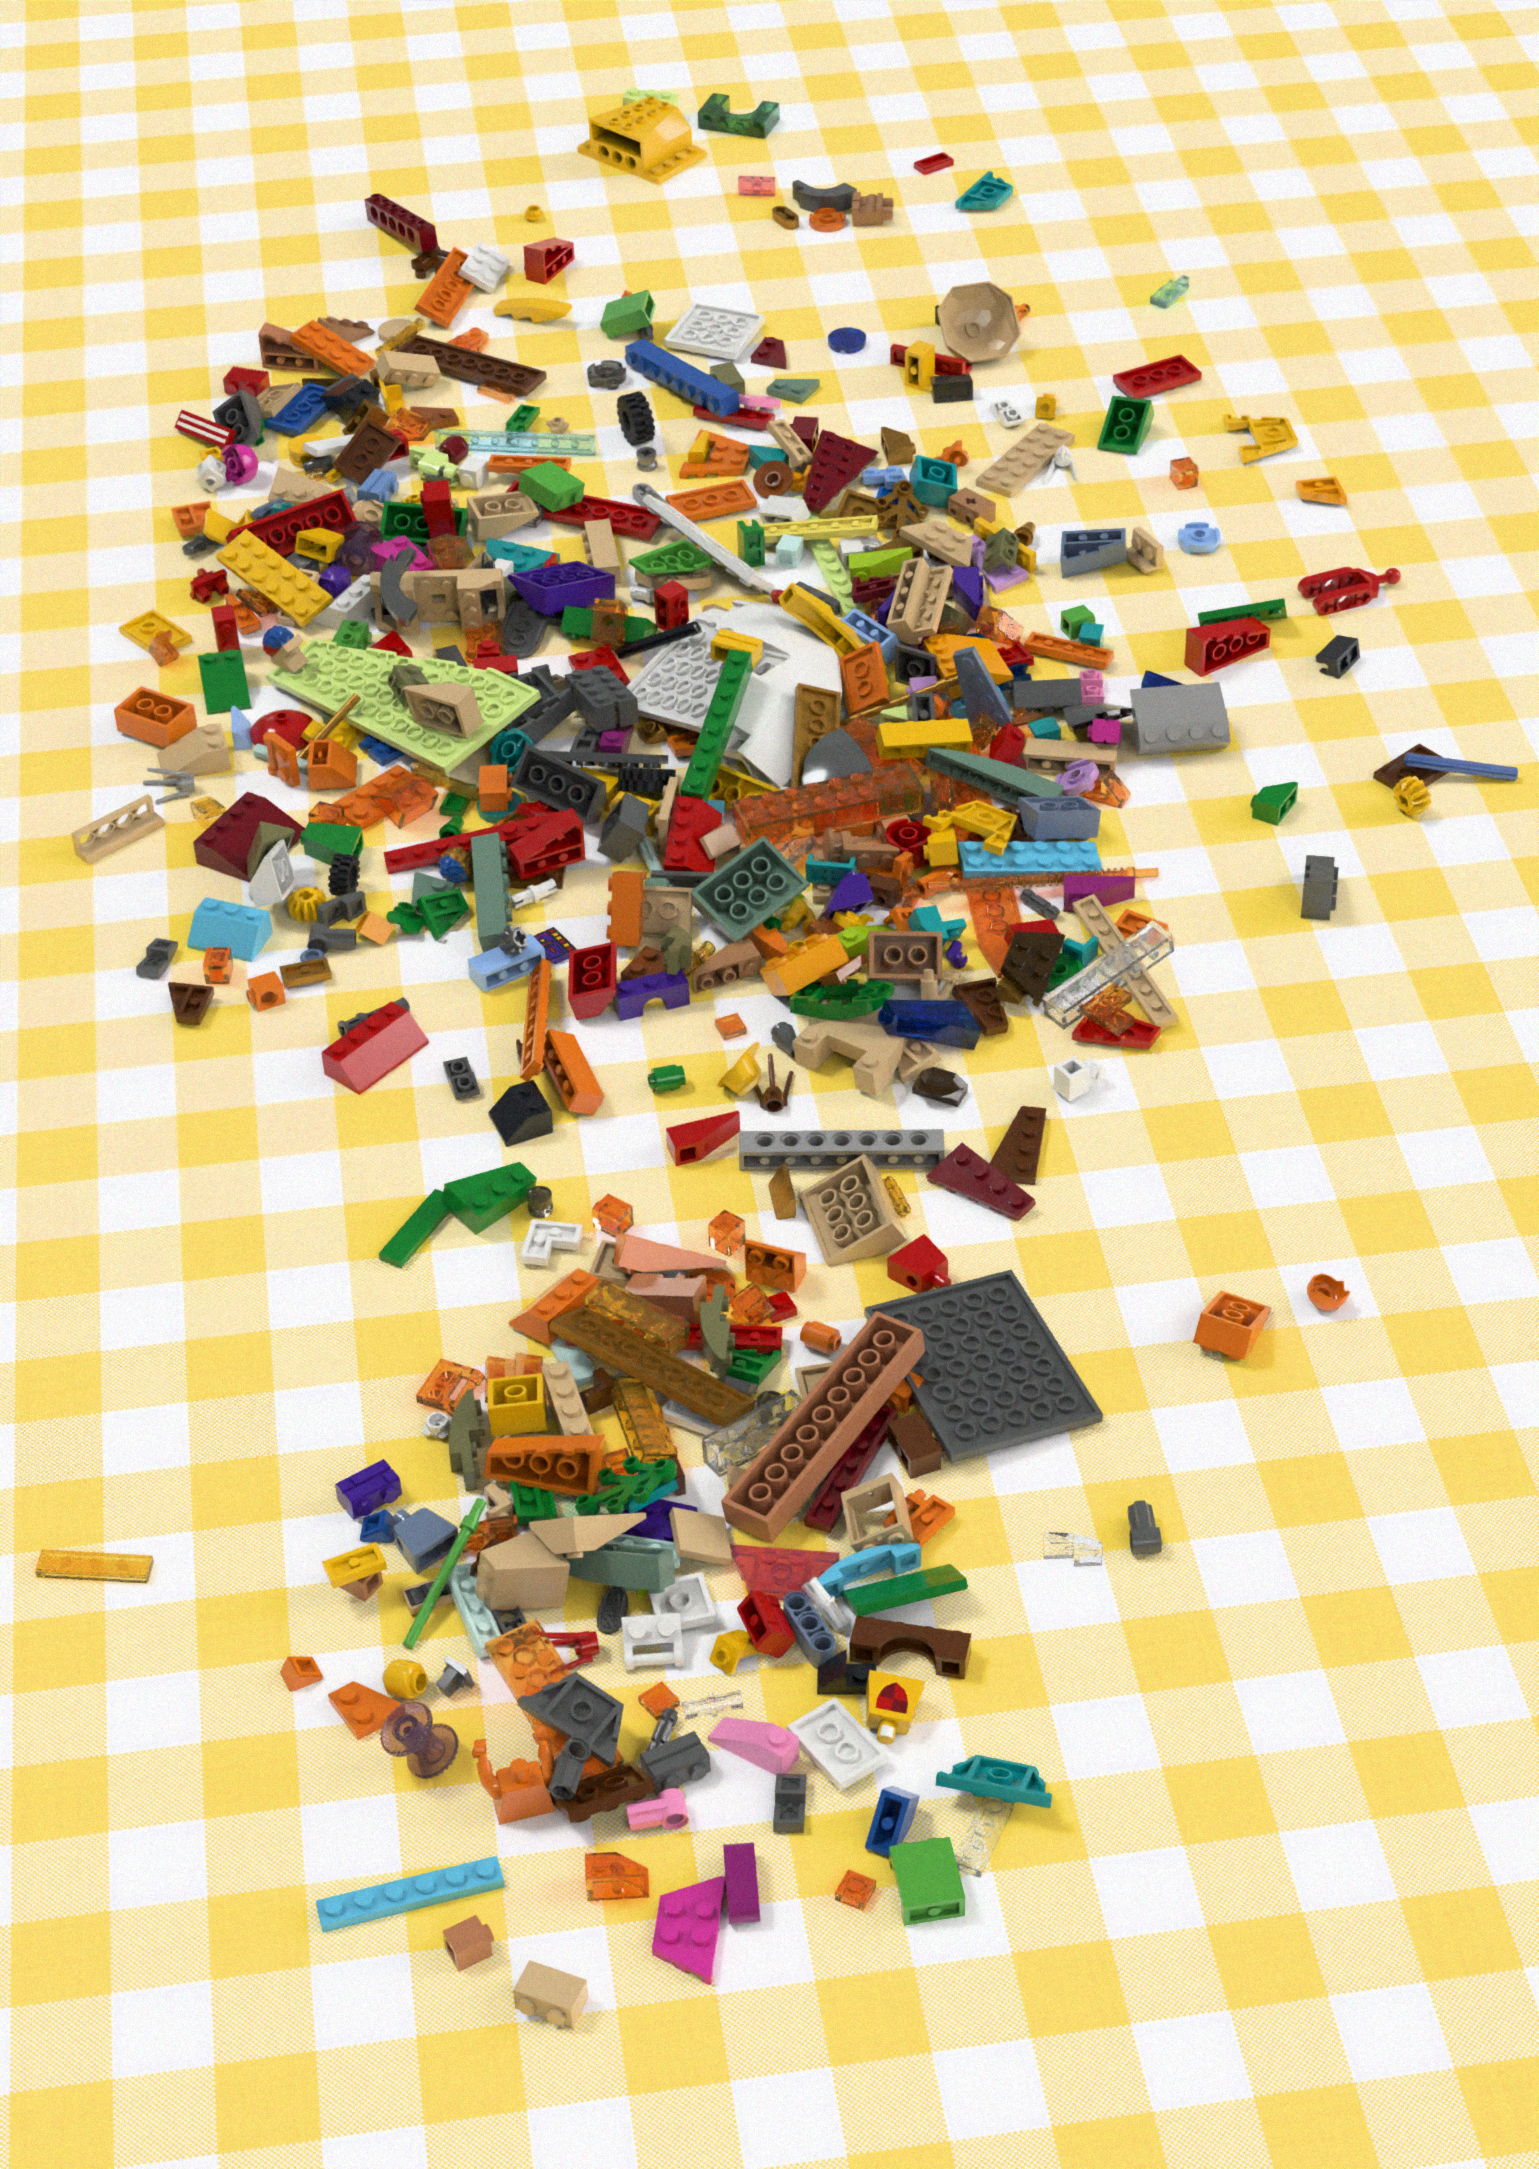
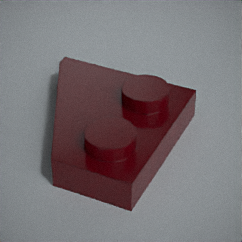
M765 337L750 356L751 363L787 369L784 341L775 337Z
M853 577V603H867L876 598H888L896 588L894 577H870L869 581H860V577Z

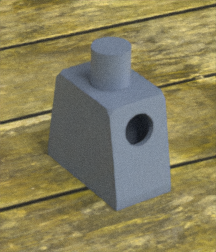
M421 1508L412 1515L402 1509L393 1516L395 1545L417 1575L448 1555L458 1536V1528L427 1508Z

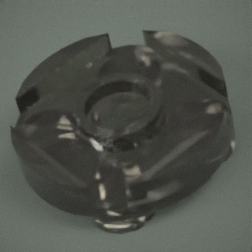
M603 360L600 365L596 366L593 363L587 368L589 386L616 390L626 380V368L622 367V363L614 360Z

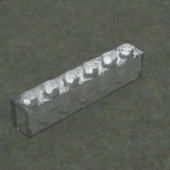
M1154 920L1142 926L1127 939L1122 940L1117 946L1105 952L1100 958L1085 966L1073 977L1067 979L1053 991L1048 992L1042 998L1044 1014L1064 1030L1087 1014L1094 1004H1101L1173 953L1175 950L1172 934Z

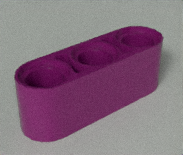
M754 1842L723 1844L729 1924L760 1922Z

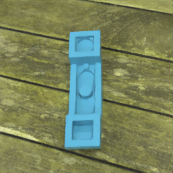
M895 1543L868 1548L835 1563L817 1580L830 1597L834 1596L836 1599L842 1597L841 1591L844 1590V1585L890 1568L894 1575L897 1576L921 1567V1547L919 1544Z

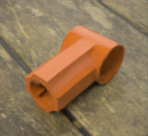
M953 865L935 866L933 872L914 881V888L918 896L925 899L946 887L949 890L958 888L963 881V874Z

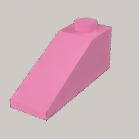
M724 1717L708 1736L709 1742L774 1775L788 1774L799 1760V1736L773 1723Z

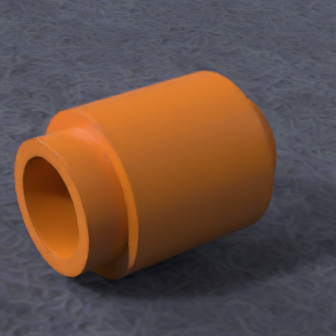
M807 1321L800 1332V1341L804 1342L805 1346L828 1355L832 1354L833 1351H837L842 1342L838 1329L817 1321Z

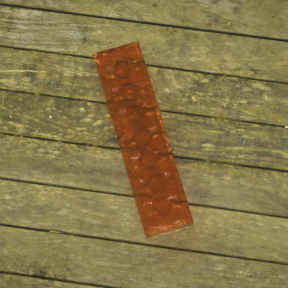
M909 762L899 763L893 766L876 768L866 772L733 800V824L745 848L749 847L763 835L772 844H778L823 834L826 828L829 827L836 831L924 811V788Z

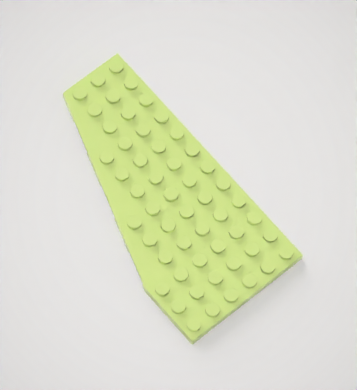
M314 638L300 648V651L308 659V663L298 671L291 673L277 666L266 675L268 682L333 716L354 693L357 694L361 700L342 721L444 774L449 773L541 698L539 690L494 668L487 667L486 670L458 666L457 662L429 657L425 660L397 656V653L368 647L366 650L338 646L337 642ZM412 664L418 666L430 684L458 683L473 688L483 723L468 739L414 723L409 706L403 707L388 685V676L392 672L393 665L407 666Z

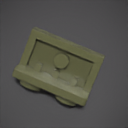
M1003 527L997 533L991 534L985 542L986 548L983 555L982 569L987 573H990L1002 563L1010 569L1015 567L1019 538Z
M412 664L407 666L393 665L392 672L388 676V685L403 707L409 706L403 689L405 686L430 684L418 666Z

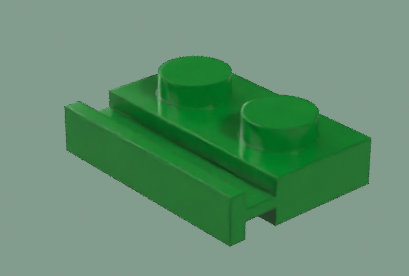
M510 1480L509 1492L516 1525H529V1522L557 1519L553 1491L539 1489V1487L519 1485L520 1482Z

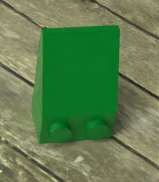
M1112 395L1097 449L1137 454L1150 431L1155 413L1152 401Z
M241 649L198 655L207 715L230 712L232 706H236L239 710L251 709Z

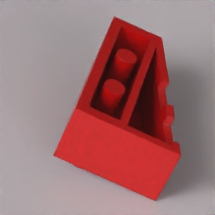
M573 808L568 809L509 845L510 865L519 878L523 880L586 860L583 822Z

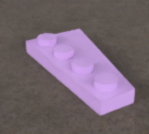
M976 535L969 537L973 539L970 563H973L975 567H979V571L983 572L987 585L992 586L994 594H998L1028 580L1029 572L1018 564H1015V567L1010 569L1002 563L990 573L985 572L982 569L986 544Z

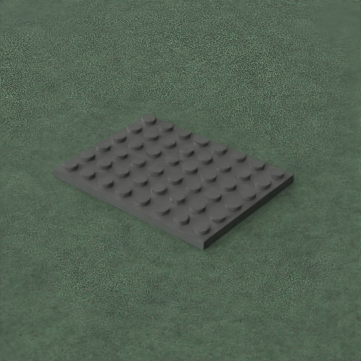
M1012 1269L865 1307L864 1315L867 1321L878 1311L922 1330L925 1353L910 1371L922 1377L924 1383L917 1388L909 1373L905 1376V1380L912 1390L911 1396L926 1422L929 1423L937 1441L941 1443L950 1463L1102 1422V1411Z

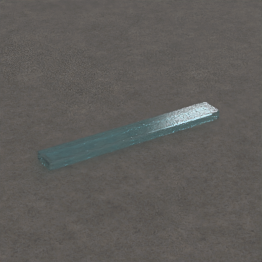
M459 429L434 430L436 450L449 436L459 435L468 443V451L595 456L596 454L595 435Z

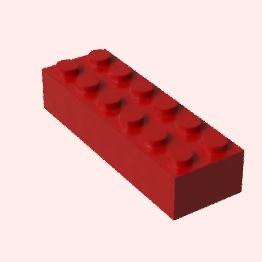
M343 489L235 528L228 533L225 539L229 544L247 529L286 559L295 552L296 537L299 531L323 528L347 537L354 534L360 525Z

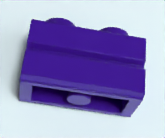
M385 1459L335 1484L337 1500L353 1520L360 1516L370 1515L374 1509L385 1503H393L402 1495L400 1478Z

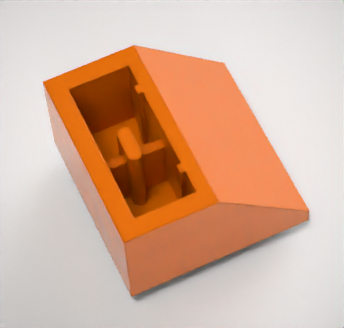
M333 739L310 740L307 764L310 789L324 790L329 788L346 789L356 787L357 756Z
M746 1239L744 1243L746 1280L796 1293L807 1272L806 1253Z

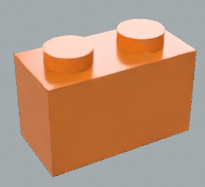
M507 765L480 766L479 800L481 812L508 811V802L513 801L512 788H509L511 787L513 777L512 774H508Z

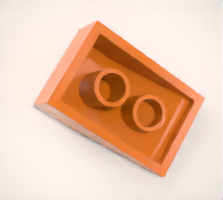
M1221 1290L1201 1312L1193 1343L1199 1344L1202 1349L1207 1351L1216 1350L1225 1353L1226 1357L1233 1360H1245L1252 1351L1272 1307Z

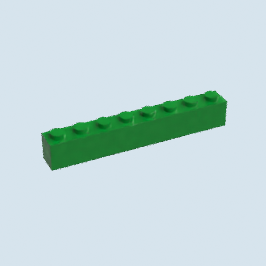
M729 649L680 789L681 796L699 797L706 803L708 802L753 671L752 655L750 652Z

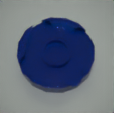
M853 327L838 328L831 331L828 335V346L840 353V350L845 351L847 354L856 353L862 350L866 344V334L862 330Z

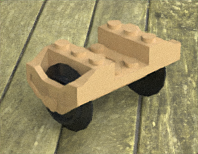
M485 552L482 553V569L406 571L401 578L400 589L407 597L419 604L420 610L407 628L396 621L391 615H384V609L387 608L381 594V572H370V590L373 594L377 629H384L389 632L395 630L398 635H420V622L461 620L463 633H484L497 626H501L506 615L502 569L496 568L495 561L488 560ZM390 555L389 559L394 561V556ZM498 603V611L489 612L490 606Z

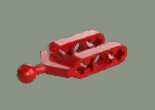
M1342 567L1304 577L1298 583L1297 589L1304 598L1315 597L1312 603L1313 608L1319 615L1324 616L1368 604L1372 599L1378 597L1379 584L1385 582L1390 585L1396 584L1401 579V573L1396 568H1389L1385 574L1377 576L1360 568ZM1331 580L1330 584L1325 586L1326 582ZM1343 596H1346L1343 601L1339 602Z

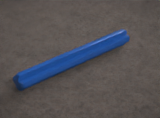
M1406 753L1404 764L1408 767L1515 781L1518 776V768L1512 766L1415 753Z

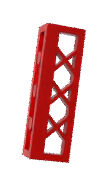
M893 343L890 347V364L905 368V350L909 347ZM935 353V375L968 374L972 370V364L966 363L964 359Z

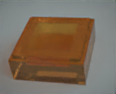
M738 1013L715 1019V1027L724 1041L747 1034V1027Z
M662 1681L638 1696L639 1704L656 1721L660 1719L664 1708L676 1709L680 1706V1699Z

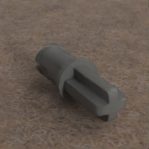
M652 324L638 329L642 339L644 338L647 341L654 339Z
M205 534L197 535L194 537V540L182 547L183 554L185 556H192L199 551H205L208 546L217 541L210 540Z

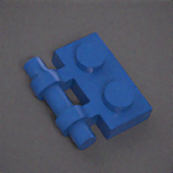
M371 735L366 736L363 741L358 743L362 751L369 748L368 757L382 767L406 754Z

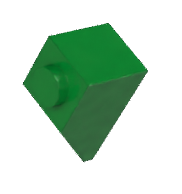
M1293 781L1263 787L1251 800L1250 806L1253 808L1252 818L1278 826L1297 801L1298 782Z

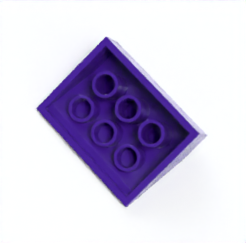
M580 561L508 574L509 581L532 609L541 612L544 616H552L554 612H564L565 606L586 609L589 608V605H605L607 601L615 600V575Z

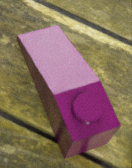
M616 723V728L603 731L599 744L600 753L627 754L634 731V724L620 727L619 723ZM617 762V767H615V768H623V767H621V763H618V762Z
M1064 875L1063 912H1075L1072 903L1092 894L1096 896L1103 907L1135 898V876Z

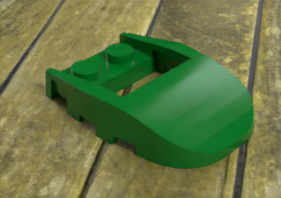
M848 979L847 984H841L836 987L833 984L823 986L821 982H812L796 991L790 997V1013L824 1020H840L864 1016L880 1008L892 997L894 985L890 982L869 980L864 984H858V979ZM821 999L831 1000L830 1005L819 1004V1001ZM842 1001H849L847 1005H842Z

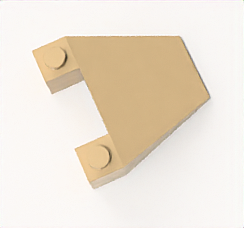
M875 1010L867 1015L856 1018L829 1020L807 1026L792 1041L795 1060L797 1064L817 1071L834 1052L857 1060L853 1065L856 1088L877 1096L892 1080L904 1047H906L910 1038L913 1024Z

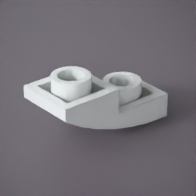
M1009 398L990 403L989 409L1003 426L1010 427L1025 423L1019 408L1013 407Z

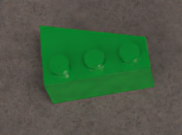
M516 1162L444 1183L442 1202L477 1235L534 1197L537 1177L521 1162Z

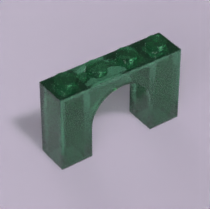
M712 93L698 111V129L765 139L780 120V103L763 100L757 109L751 113L731 114L729 113V95Z

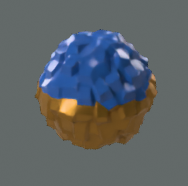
M455 847L448 849L440 856L438 861L440 864L439 873L443 879L457 884L472 878L474 874L472 855L463 848Z

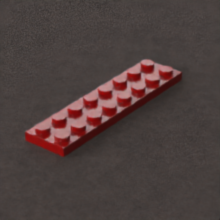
M515 480L505 493L520 491L518 490L519 481ZM584 495L581 502L555 512L550 511L533 500L539 511V516H537L539 518L578 525L584 528V522L609 519L612 533L635 537L641 540L650 541L663 523L660 520V514L657 516L647 510V507Z

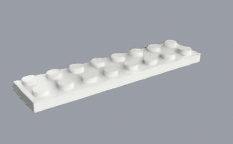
M646 494L642 501L649 506L647 510L657 516L660 514V520L670 526L673 524L674 531L682 536L685 534L687 541L695 546L699 545V550L708 556L712 555V560L719 565H725L727 572L734 576L738 575L740 582L748 587L751 585L759 592L765 590L771 593L776 587L774 584L671 505Z

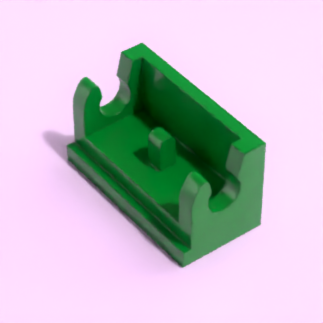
M752 519V526H746L743 520L737 521L738 557L752 568L765 565L763 527L761 528L754 519Z

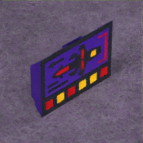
M555 927L534 935L535 939L545 948L546 960L552 964L568 959L569 951L577 949Z

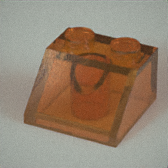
M444 534L427 540V555L434 564L435 570H462L475 559L465 537Z
M404 774L371 794L370 798L400 830L432 810L439 793L424 777Z

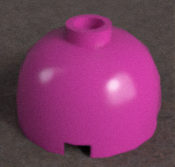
M243 444L225 446L220 456H223L222 463L226 465V481L230 482L232 480L235 482L234 486L252 481L257 474L259 461L254 451L249 446Z

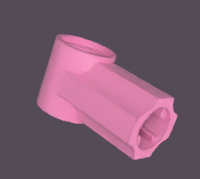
M666 1789L660 1792L657 1798L625 1803L630 1831L663 1825L664 1828L670 1830L679 1829L689 1821L684 1793L680 1789Z

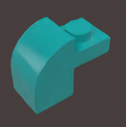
M937 905L915 908L907 919L911 931L942 932V948L947 941L951 942L959 939L967 927L964 918L942 921Z

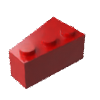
M556 237L523 246L526 280L546 285L575 259L574 242Z
M449 481L423 482V491H420V501L425 523H428L431 547L432 549H438L440 542L454 546L457 544Z

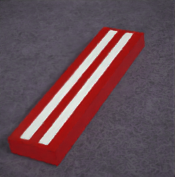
M181 409L174 428L222 448L232 444L237 432Z

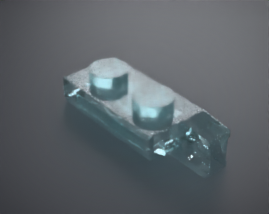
M1182 275L1176 281L1170 279L1150 297V304L1163 309L1170 307L1187 292L1190 277Z

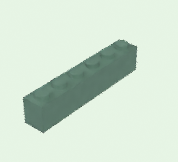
M498 832L471 837L478 938L483 953L498 947V934L504 932V928L511 926L512 924H509V922L513 921L511 907H508V905L512 904L510 891L506 889L510 888L509 876L505 874L506 871H509L507 858L504 857V855L508 854L505 841H501Z

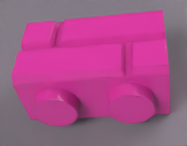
M1095 718L1093 724L1088 725L1087 738H1089V741L1118 745V749L1121 747L1122 727L1119 720H1108L1106 722L1105 719Z

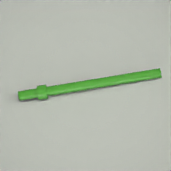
M477 1498L469 1514L464 1516L459 1526L461 1530L402 1643L404 1647L413 1649L469 1537L471 1534H475L480 1524L478 1520L487 1504L485 1500Z

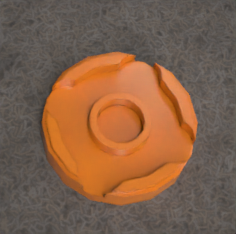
M834 208L817 209L814 211V214L811 213L809 215V225L812 229L820 232L838 231L846 225V215L842 211L840 213L836 212Z

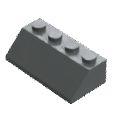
M525 745L510 786L559 811H567L573 808L580 820L586 824L599 822L607 803L606 782L532 745Z

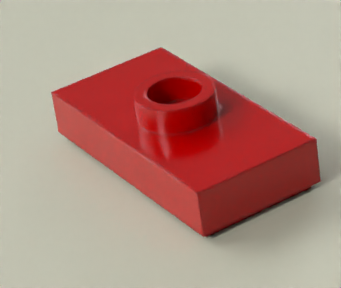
M539 800L536 803L518 804L517 812L526 818L559 811Z

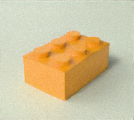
M818 933L813 934L805 939L806 943L798 947V945L787 949L785 956L781 958L777 956L766 961V967L759 971L772 996H790L821 976L850 961L837 935H827V933L818 935Z

